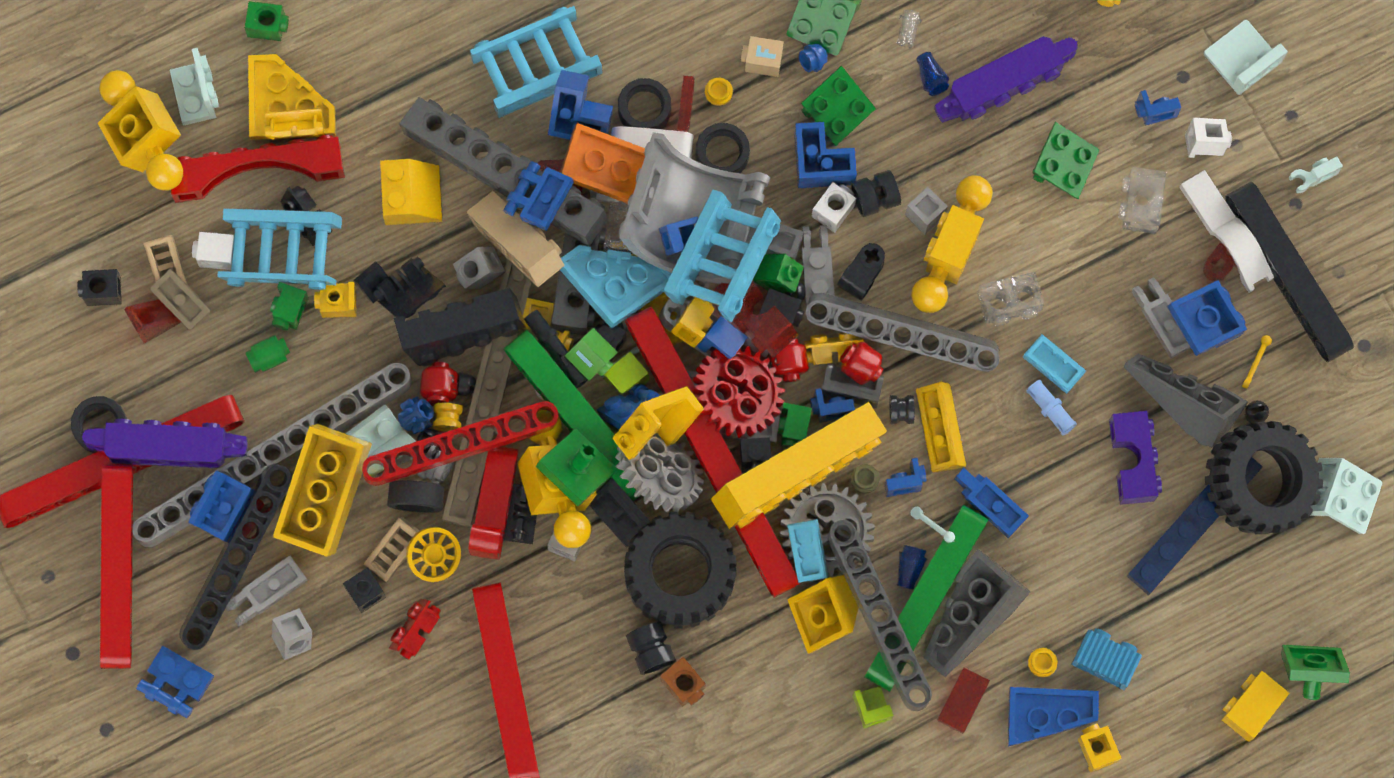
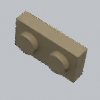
M169 269L149 288L189 330L211 311L172 269Z

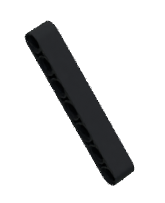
M1249 182L1225 195L1226 203L1236 218L1240 219L1248 227L1257 240L1274 276L1273 280L1321 357L1326 362H1330L1353 349L1354 344L1348 331L1257 186L1253 182Z
M271 464L264 469L254 488L255 491L228 542L222 548L179 632L182 643L189 649H201L207 644L290 486L292 476L289 469L285 466ZM280 469L284 474V480L280 485L273 486L270 482V474L274 470ZM261 496H267L270 499V507L264 512H260L256 508V501ZM248 522L255 523L257 528L255 535L251 538H245L242 534V528ZM235 548L241 549L243 552L242 560L237 564H231L228 560L229 552ZM219 575H227L229 578V585L224 590H217L214 586L215 579ZM206 601H212L215 604V612L207 617L202 616L200 611L202 604ZM191 628H200L202 633L200 640L195 643L188 642L187 632Z

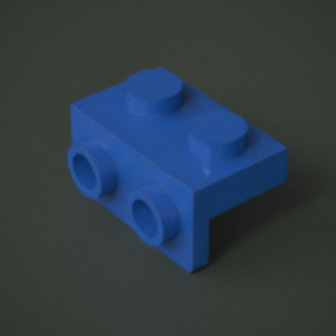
M215 471L206 480L204 485L205 491L200 501L193 505L190 511L191 518L188 523L228 542L255 490L224 473Z

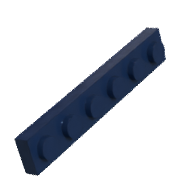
M1253 457L1250 458L1246 467L1245 479L1247 485L1263 467ZM1210 485L1204 488L1127 575L1148 596L1219 517L1214 510L1217 504L1215 501L1210 502L1207 493L1211 492Z

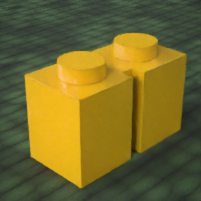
M1263 671L1257 674L1256 677L1250 674L1241 685V688L1244 690L1238 699L1233 696L1222 709L1226 714L1221 720L1248 742L1256 737L1290 694Z

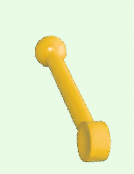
M1264 335L1261 338L1260 349L1242 384V387L1245 389L1249 387L1266 347L1272 343V339L1268 335Z

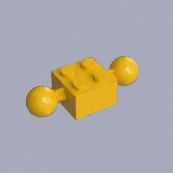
M114 70L107 73L100 82L99 91L103 100L114 107L98 122V125L120 165L140 172L146 170L149 183L156 189L167 191L177 187L183 178L182 164L175 156L164 154V152L181 134L159 95L136 86L132 76L125 71Z
M971 175L960 181L956 189V198L960 206L952 205L949 213L943 212L935 233L938 239L932 237L923 261L928 262L926 272L930 274L919 279L911 291L913 304L922 312L935 313L945 306L948 300V290L944 284L945 280L956 285L958 284L976 243L984 218L975 215V212L985 209L990 204L993 196L990 183L981 176Z
M541 410L536 415L541 423H549L553 419L552 414L547 410ZM558 416L556 426L552 430L529 438L540 446L528 447L517 465L531 515L559 513L553 528L556 540L564 547L578 548L584 545L591 535L590 521L583 513L578 511L586 510L597 495L596 491L578 507L536 467L539 460L557 445L556 439L562 430V422Z

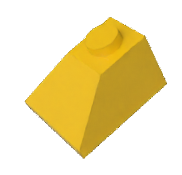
M844 575L827 578L787 599L808 654L853 632L859 607Z

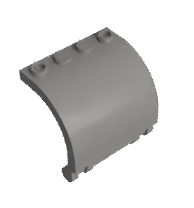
M653 132L650 142L645 147V159L642 168L638 170L636 175L637 184L634 193L629 197L628 212L625 221L620 225L619 238L632 253L642 260L672 273L682 252L666 256L659 228L697 216L699 219L712 190L723 192L732 204V209L754 216L756 206L763 204L765 198L763 191L769 185L770 176L761 172L750 174L733 173L703 165L677 151L664 134ZM727 219L723 222L718 233L746 242L750 227ZM714 245L711 247L706 259L726 266L729 264V267L737 269L744 254ZM704 270L700 271L695 279L721 284V282L730 284L731 279Z

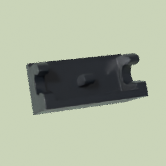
M612 478L596 492L597 495L589 506L627 548L633 536L636 537L638 535L639 529L644 524L649 525L651 521Z

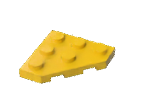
M277 54L248 55L250 140L268 139L265 135V112L322 108L325 135L336 137V116L333 104L315 91L314 87L286 65L285 61ZM318 135V136L290 137V138H316V137H319V136H322V135Z

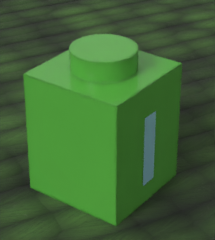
M592 328L565 357L590 381L597 373L602 377L614 365L610 360L618 352Z

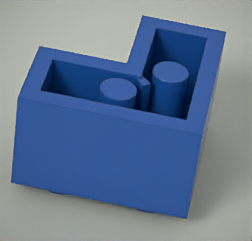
M561 70L555 85L548 135L570 140L574 126L577 123L606 134L609 133L613 106L586 101L589 75Z
M824 122L795 124L794 139L798 188L829 187L832 182L838 186L840 184L850 186L851 182L856 181L855 148L826 149Z

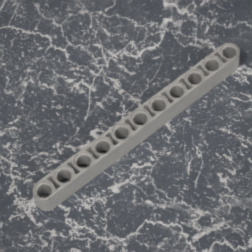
M402 363L388 365L247 452V456L238 457L216 471L224 473L250 488L257 484L267 466L271 464L287 466L299 458L304 443L293 445L291 443L292 437L296 434L306 436L309 426L317 424L320 419H329L331 424L328 428L342 432L372 414L384 404L386 405L406 393L412 383L408 368ZM396 373L406 376L405 380L400 384H393L390 381L391 377ZM372 388L381 391L376 399L366 398V392ZM347 403L356 406L355 411L349 415L341 413L342 406ZM278 449L281 451V455L277 460L270 461L266 459V455L270 450ZM252 464L256 466V470L252 475L244 476L241 474V470L245 465ZM280 469L274 470V471L270 474V476H271L272 474L276 473L277 471H279ZM215 472L138 518L132 527L133 535L137 541L144 547H154L191 525L188 523L191 518L190 511L193 507L191 506V500L197 495H203L206 480ZM170 511H179L180 517L177 521L173 523L166 521V515ZM153 526L155 528L151 537L142 538L140 536L141 530L144 527Z

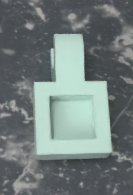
M1326 157L1312 165L1313 169L1310 172L1302 169L1293 171L1289 176V180L1291 181L1295 178L1302 179L1303 185H1300L1296 192L1303 193L1310 186H1315L1336 176L1343 165L1338 157L1328 160Z

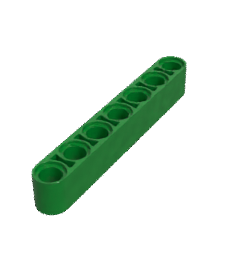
M525 330L503 348L507 356L543 400L551 402L556 406L558 416L570 432L577 429L616 466L620 461L615 458L619 451L617 450L618 445L612 439L615 436L614 433L534 336ZM617 469L609 480L613 478L633 502L640 497L634 496L636 489L634 487H626L629 480L620 478L624 470Z
M964 505L948 530L954 533V541L948 543L943 539L898 617L913 651L989 520ZM887 636L884 641L889 649H897L900 646L899 640L895 636ZM878 651L864 677L890 692L894 682ZM905 662L899 663L897 665V671L899 674H901L903 668L905 667Z

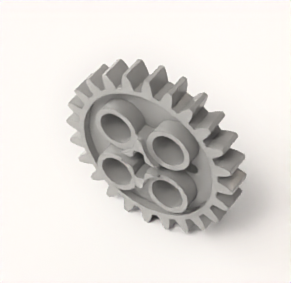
M656 433L637 456L631 460L617 447L619 452L615 458L620 462L616 467L624 470L620 478L628 479L629 483L626 487H634L636 489L634 496L642 495L644 497V504L652 501L656 510L660 505H662L665 512H668L671 508L674 512H678L681 508L686 510L699 498L703 491L701 486L704 484V480L700 478L703 471L696 468L700 462L691 459L694 452L685 451L684 442L680 444L675 443L667 447L658 433Z
M822 483L819 492L810 486V495L807 496L804 492L800 493V502L795 499L790 500V504L794 509H784V514L789 519H782L780 522L781 526L787 528V530L780 532V537L788 538L782 544L783 549H792L787 525L809 521L811 519L807 518L806 515L811 514L820 523V534L822 533V527H832L839 520L851 522L856 528L866 552L869 553L871 550L865 542L874 541V536L867 534V532L874 530L875 525L866 523V521L872 518V513L862 512L866 508V502L857 505L856 501L859 495L855 494L849 498L847 496V487L842 493L837 492V484L833 485L831 491H827L825 483ZM823 504L829 505L833 509V514L823 517L818 513L817 508ZM840 529L834 532V536L842 542L850 539V536L844 535ZM821 534L823 546L829 545L828 534L825 536ZM792 550L788 554V559L793 558ZM825 556L829 578L833 577L834 570H838L842 576V570L835 556ZM850 556L846 559L847 564L855 569L854 560L860 563L862 561L857 556Z

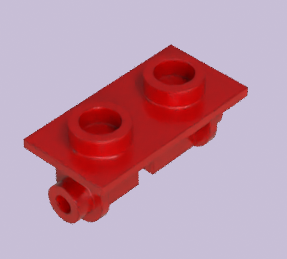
M420 599L419 602H414L407 612L408 619L403 627L399 626L391 636L392 644L389 649L395 651L402 649L400 655L407 660H410L412 656L415 657L426 640L418 634V631L421 629L425 633L430 634L440 619L439 614L441 610L432 604L428 608L431 603L429 600Z

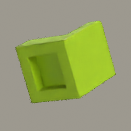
M630 351L604 374V380L608 384L611 383L623 395L636 384H646L649 381V372Z
M880 686L862 692L860 689L853 692L852 696L864 729L892 720L894 715L890 704L887 705Z

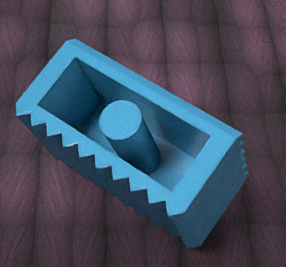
M1097 628L1094 631L1088 630L1071 665L1125 690L1142 655L1137 653L1138 649L1130 643L1122 641L1119 644L1110 640L1111 635Z

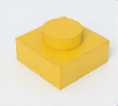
M527 298L523 318L531 312L538 310L551 327L555 304ZM525 322L526 328H523V329L531 330L530 327H529V326L527 325V323Z

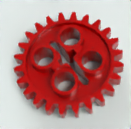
M747 346L743 352L739 349L733 358L729 359L719 350L715 349L710 356L707 355L702 360L703 364L696 368L698 374L692 381L698 385L691 392L699 395L697 400L704 408L699 415L708 414L709 418L706 424L715 421L717 423V432L725 427L727 436H730L736 430L738 438H741L745 432H747L749 437H752L756 430L762 433L767 428L766 425L771 426L775 422L774 418L781 413L778 407H781L785 401L779 398V396L785 392V389L779 388L777 385L783 379L780 377L774 378L773 374L776 372V367L768 368L767 365L770 362V358L764 361L760 360L761 351L751 355L750 346ZM727 367L732 368L736 376H732L728 372ZM752 382L757 383L760 386L761 391L756 390L753 387ZM715 391L721 392L724 400L719 399ZM740 405L748 409L749 415L742 412Z

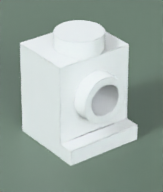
M1193 118L1185 133L1189 158H1194L1195 155L1223 156L1226 149L1231 146L1232 135L1227 130L1226 119Z

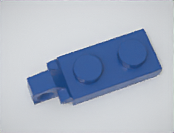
M965 468L956 475L954 480L964 488L961 494L1007 538L1029 517L1025 511L987 477L984 478L980 474L974 477Z

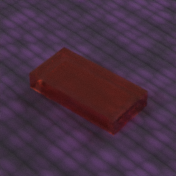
M683 76L677 131L689 133L695 83L693 76Z
M963 667L937 721L964 734L990 680Z

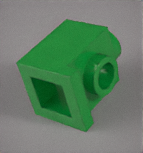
M279 282L277 288L280 296L274 297L270 312L273 313L272 325L286 331L288 328L297 330L309 300L308 294L302 289Z
M783 403L781 414L787 415V417L780 418L778 434L783 435L781 442L783 448L788 449L806 438L812 408Z

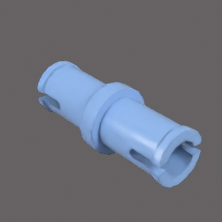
M1037 380L1026 390L1042 409L1041 414L1044 417L1048 416L1062 435H1066L1077 425L1076 421L1061 406L1062 401L1059 398L1055 399L1041 380Z

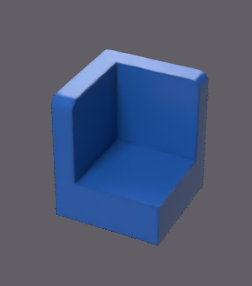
M698 216L659 228L666 256L683 251L694 229V224L698 221Z
M720 316L696 347L706 353L711 346H714L727 358L732 359L748 337Z

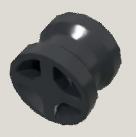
M890 395V424H897L899 421L914 424L915 406L913 395H907L905 398Z

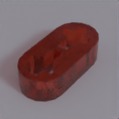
M1222 242L1215 248L1203 266L1205 277L1212 282L1217 280L1219 282L1223 281L1236 266L1232 256L1226 253L1227 248ZM1220 259H1223L1225 261L1221 267L1223 273L1221 271H1218L1216 274L1211 271L1213 268L1212 264L1216 265Z

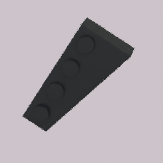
M510 288L473 297L471 304L457 301L447 304V307L441 312H430L429 309L418 312L419 317L405 321L404 316L393 318L402 350L418 366L427 367L446 356H459L468 348L489 345L493 339L501 336H514L519 333V330L526 328L517 296Z

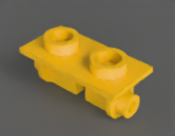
M322 108L264 113L266 123L265 135L268 139L325 135Z
M844 332L839 333V337L827 338L825 334L810 336V340L804 341L806 349L810 348L811 350L807 352L808 363H812V365L833 363L832 352H837L838 362H840V356L850 343L857 344L858 342H864L862 337Z

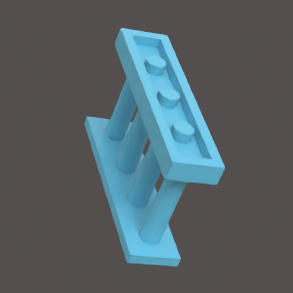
M574 6L558 8L551 13V16L490 42L489 40L481 41L474 46V49L470 50L473 64L480 61L484 62L498 92L497 98L493 99L494 109L499 118L554 95L555 85L561 70L589 75V79L602 74V64L598 55L593 57L586 56L572 27L571 22L577 20ZM557 28H561L576 59L574 65L565 69L560 67L545 35ZM534 38L550 70L549 76L539 80L534 78L519 46ZM508 49L524 81L523 87L514 91L508 89L493 57Z
M712 190L663 291L672 302L683 305L689 296L719 305L717 310L727 321L732 322L735 315L742 308L743 298L773 237L779 232L781 220L774 210L769 207L766 208L762 218L732 209V204L723 192ZM728 219L755 228L756 231L750 243H746L719 234L718 232L723 222ZM718 245L742 253L744 256L738 268L735 269L706 259L711 247ZM704 270L731 279L725 295L694 285L698 273Z
M223 209V220L232 224V228L235 229L231 272L218 271L217 277L227 281V285L244 287L245 282H282L285 284L309 285L308 288L315 290H326V285L336 286L337 280L324 275L327 236L331 232V228L341 229V216L333 212ZM250 226H259V229L262 230L258 273L243 272L246 230H249ZM277 226L286 227V230L289 231L285 274L270 273L273 231L277 230ZM304 227L314 228L313 231L316 232L312 275L297 274L300 233L304 231Z

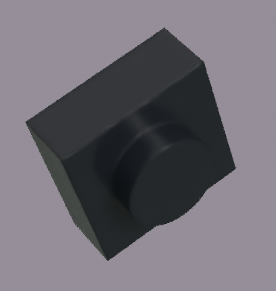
M374 262L354 279L355 283L372 303L378 300L373 292L382 281L388 278L394 286V283L377 262Z

